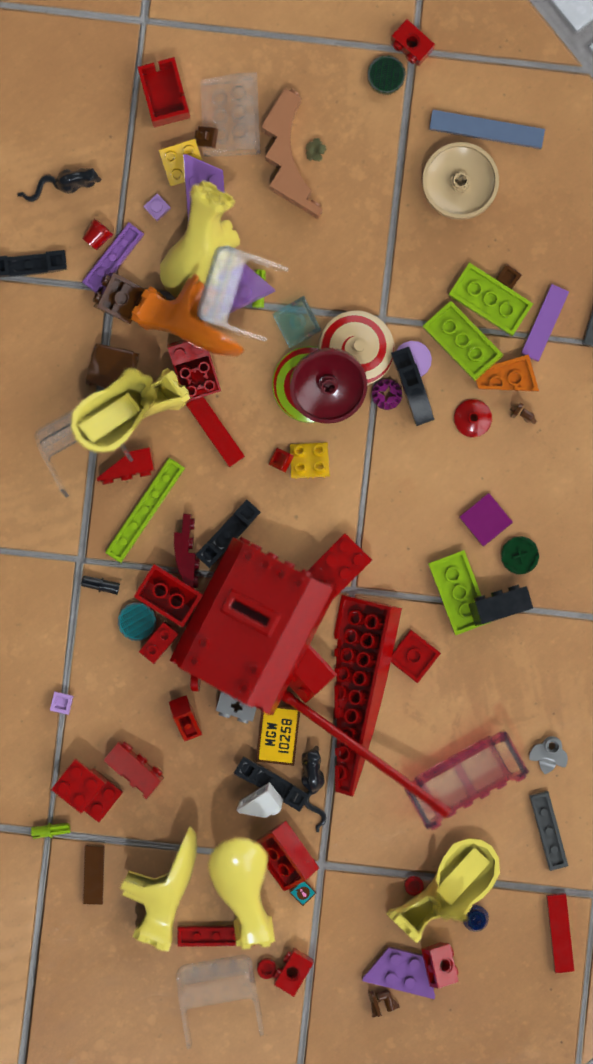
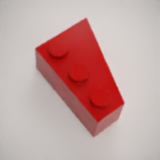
M119 741L104 761L120 776L127 779L133 788L139 789L143 793L142 796L147 800L163 780V772L156 766L152 768L147 763L148 759L139 753L137 755L132 751L133 747L129 743Z

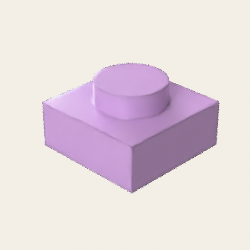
M158 194L143 206L156 221H159L171 209Z
M55 691L50 711L69 715L74 696Z

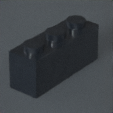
M518 584L508 587L509 591L505 593L499 590L492 592V597L486 598L485 595L474 598L475 602L468 605L475 626L533 609L527 586L520 588Z

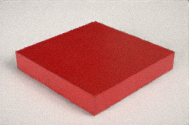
M410 629L393 651L391 663L418 683L441 653Z

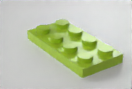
M470 262L448 294V296L510 336L514 335L533 305L532 302Z
M452 301L446 304L423 325V329L474 382L503 357L502 352Z
M465 550L428 563L454 634L458 635L482 626H475L468 605L475 602L474 598L482 595Z

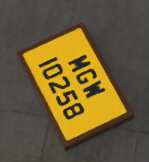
M278 705L274 715L261 712L256 762L294 766L300 718L298 710L293 707Z

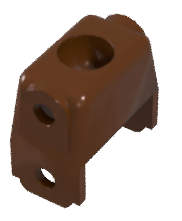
M96 344L88 368L86 385L91 386V384L108 388L121 378L126 369L137 370L139 353Z

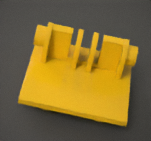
M195 138L159 150L170 187L185 182L184 154L202 161Z
M328 442L290 444V454L294 455L291 461V478L309 479V477H312L314 479V477H330Z

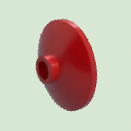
M475 399L467 400L457 407L454 414V423L457 430L464 436L479 437L489 430L492 423V413L484 402ZM472 414H475L477 416L476 421H472L470 419V416Z

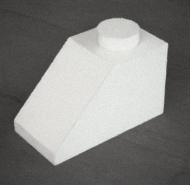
M269 782L240 800L237 811L241 814L267 818L281 811L283 798Z

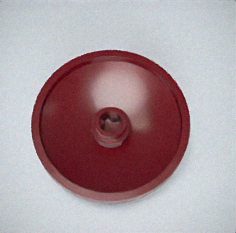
M323 348L307 354L297 363L290 379V393L294 405L306 418L324 424L337 423L351 417L361 407L367 394V378L362 365L353 355L336 348Z

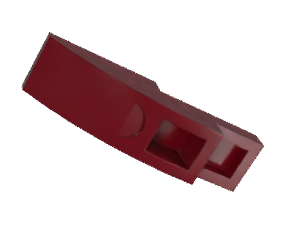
M183 514L182 533L174 532L176 563L183 582L192 588H198V576H195V569H199L200 559L195 556L197 553H189V549H193L194 538H191L190 535L191 530L195 529V519L192 518V514Z

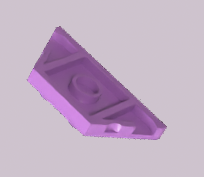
M184 154L187 217L189 221L191 208L190 190L195 184L199 185L202 181L211 182L217 186L219 191L225 193L223 170Z
M243 263L217 276L211 288L216 293L208 308V321L213 322L276 291L247 264Z
M388 946L383 955L376 960L372 968L362 978L364 982L435 999L434 989L429 985L423 955Z

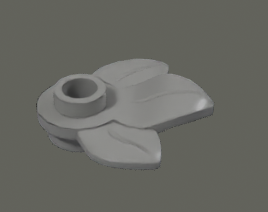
M550 736L543 743L537 744L532 748L529 760L539 761L542 772L547 774L555 768L556 764L565 768L568 756L562 749L561 741L557 737ZM551 742L555 743L554 749H549Z

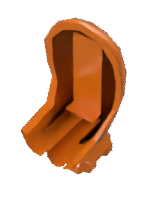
M196 274L188 278L178 297L171 301L166 300L159 291L150 286L144 290L141 303L135 306L132 311L131 320L138 323L145 330L171 333L195 347L216 355L237 357L244 352V348L235 341L207 325L205 314L216 291L201 281L196 284L199 276Z

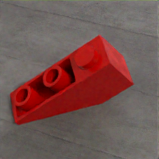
M151 448L130 451L97 477V481L105 485L114 483L113 479L121 478V481L131 480L133 475L140 474V477L151 476V472L155 471Z

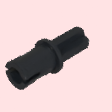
M83 576L81 586L99 590L98 592L103 591L118 595L120 583L103 580L104 578L97 579Z

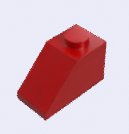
M187 695L169 701L173 719L184 742L201 736V729Z

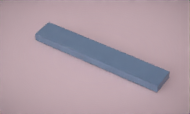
M432 110L429 130L536 149H542L545 129L438 110Z

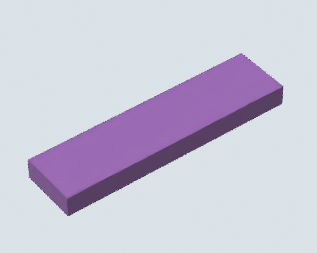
M128 222L82 283L95 293L100 292L103 288L101 281L105 274L109 275L110 272L115 273L142 239L144 233Z
M551 284L521 355L529 354L530 359L539 361L569 291Z

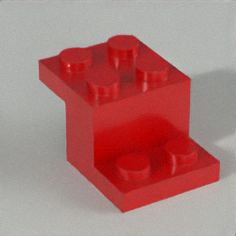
M76 758L51 789L80 814L84 811L98 823L123 793L120 788L96 769L90 770Z

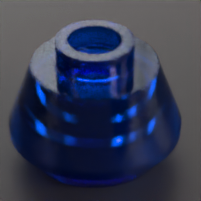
M472 905L466 915L469 920L463 921L468 930L479 932L487 926L489 916L483 907Z

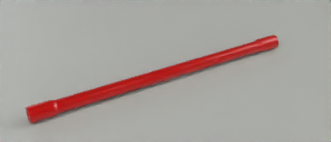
M286 689L281 699L282 701L291 705L429 805L432 810L443 818H447L452 811L450 807L420 788L297 699Z

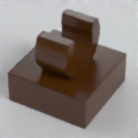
M199 126L198 130L195 131L197 146L216 148L219 129Z

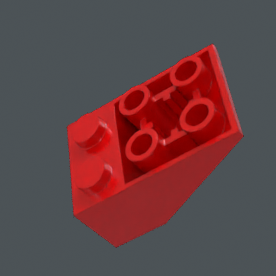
M184 339L167 344L177 380L188 390L189 401L221 391L209 351L195 347Z

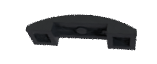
M65 250L15 257L0 256V277L30 276L67 270Z
M246 500L195 556L210 568L225 553L232 538L238 539L261 512Z
M244 756L234 771L235 775L259 788L270 782L283 798V802L299 812L310 796L289 781Z

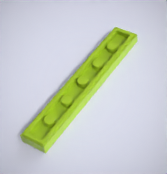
M168 458L106 550V554L120 563L123 562L185 470L183 466Z

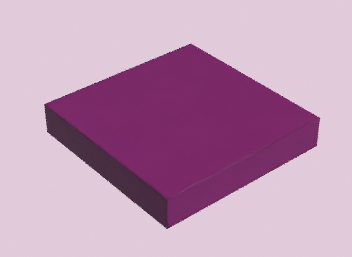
M490 493L459 517L483 547L513 523Z

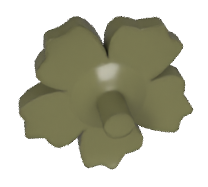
M315 138L313 142L310 141L306 145V150H308L306 155L310 161L313 159L320 162L322 160L321 154H324L327 150L326 145H321L322 141L319 138Z

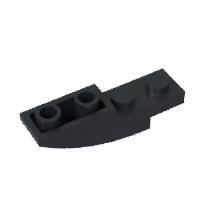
M410 347L392 352L391 356L416 426L433 421L432 409Z

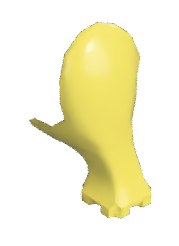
M202 181L199 185L195 184L190 190L191 208L186 232L169 249L160 263V280L165 289L175 298L178 297L188 278H191L193 274L199 276L196 284L201 281L209 288H212L217 278L220 264L232 249L240 245V239L236 230H232V223L229 220L221 221L222 215L233 207L235 200L228 193L219 191L217 186L211 182Z
M169 368L163 370L154 383L150 376L141 375V372L134 369H126L121 378L106 390L90 395L78 405L72 413L71 430L75 439L84 448L95 453L113 452L129 438L144 418L166 410H180L189 401L190 396L188 390L178 382L176 374Z
M189 827L170 872L157 878H152L129 870L120 888L124 891L123 896L144 904L146 908V914L141 923L137 925L133 937L140 942L151 944L162 951L168 952L173 941V923L176 910L189 884L196 860L197 835L191 827Z
M235 838L221 843L211 852L209 875L217 893L237 917L234 921L236 946L242 949H250L254 944H260L261 947H269L272 942H275L272 917L266 914L260 897L261 886L267 868L268 854L261 845L249 839Z
M468 838L454 843L443 857L431 883L421 893L402 906L390 908L386 915L416 943L422 938V932L430 920L437 918L446 920L452 918L456 921L469 920L466 915L472 905L485 897L493 888L500 874L498 855L490 844L481 839Z

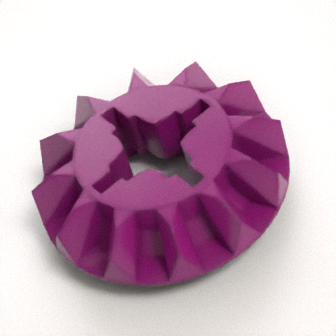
M391 379L381 380L376 383L372 390L373 402L381 409H393L401 402L402 389L397 382ZM390 387V393L395 396L389 397L385 402V396L379 392H385Z

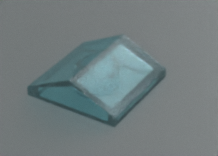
M305 296L300 297L272 314L289 348L296 346L321 331Z

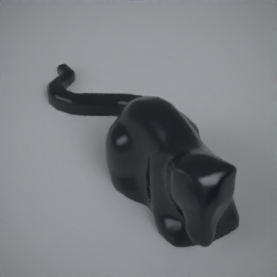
M80 168L76 171L65 169L58 175L57 179L51 175L43 176L39 180L33 196H26L23 192L17 195L18 197L22 196L28 202H34L40 197L43 186L47 182L53 183L56 189L64 193H74L81 187L89 188L94 186L95 182L101 181V178L93 168Z
M318 746L302 755L304 772L301 781L308 789L306 793L310 796L316 794L324 785V775L320 770L321 757ZM309 796L304 806L321 816V822L316 825V832H319V828L326 823L327 817L323 810L309 802Z

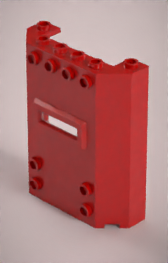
M233 537L170 661L177 664V667L238 701L252 708L255 707L268 715H274L337 590L332 588L334 584L324 579L322 582L311 578L312 573L304 569L301 571L294 569L295 564L287 560L284 563L277 560L279 556L270 551L267 554L261 552L262 547L254 543L249 545L251 541L243 537L239 539ZM234 600L269 617L270 620L267 626L231 608Z

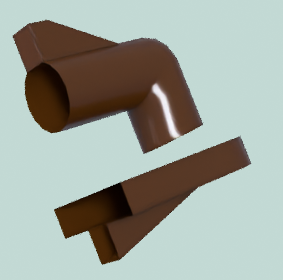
M519 403L516 407L511 406L510 410L513 411L511 417L515 418L523 407L522 403ZM525 408L520 413L525 422L533 424L537 422L534 414Z
M373 990L368 992L371 1001L372 1017L382 1016L378 1002L383 1000L387 1012L400 1008L399 1004L392 998L389 990L379 992L376 996Z

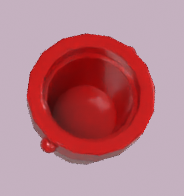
M94 218L82 239L95 250H98L114 234Z

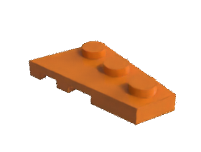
M529 354L494 364L476 380L478 389L539 392Z

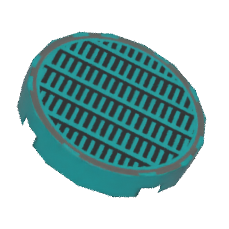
M143 603L127 605L122 609L118 617L120 632L130 640L140 641L148 638L156 627L154 611Z

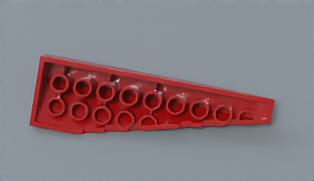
M342 595L334 631V639H338L337 649H334V657H336V668H334V671L337 673L335 718H337V727L369 749L387 682L402 608ZM337 739V748H335V756H337L335 792L353 797L365 759Z

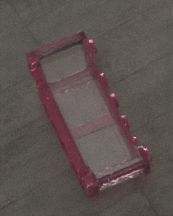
M502 730L492 737L487 736L419 774L412 782L450 807L452 811L447 816L449 818L457 813V809L461 807L465 809L474 803L473 800L478 797L480 799L487 797L491 794L489 791L494 788L499 790L505 787L507 781H522L527 777L525 774L529 773L508 733ZM404 788L426 829L431 828V830L440 827L443 817Z

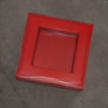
M276 448L268 465L286 473L294 455Z

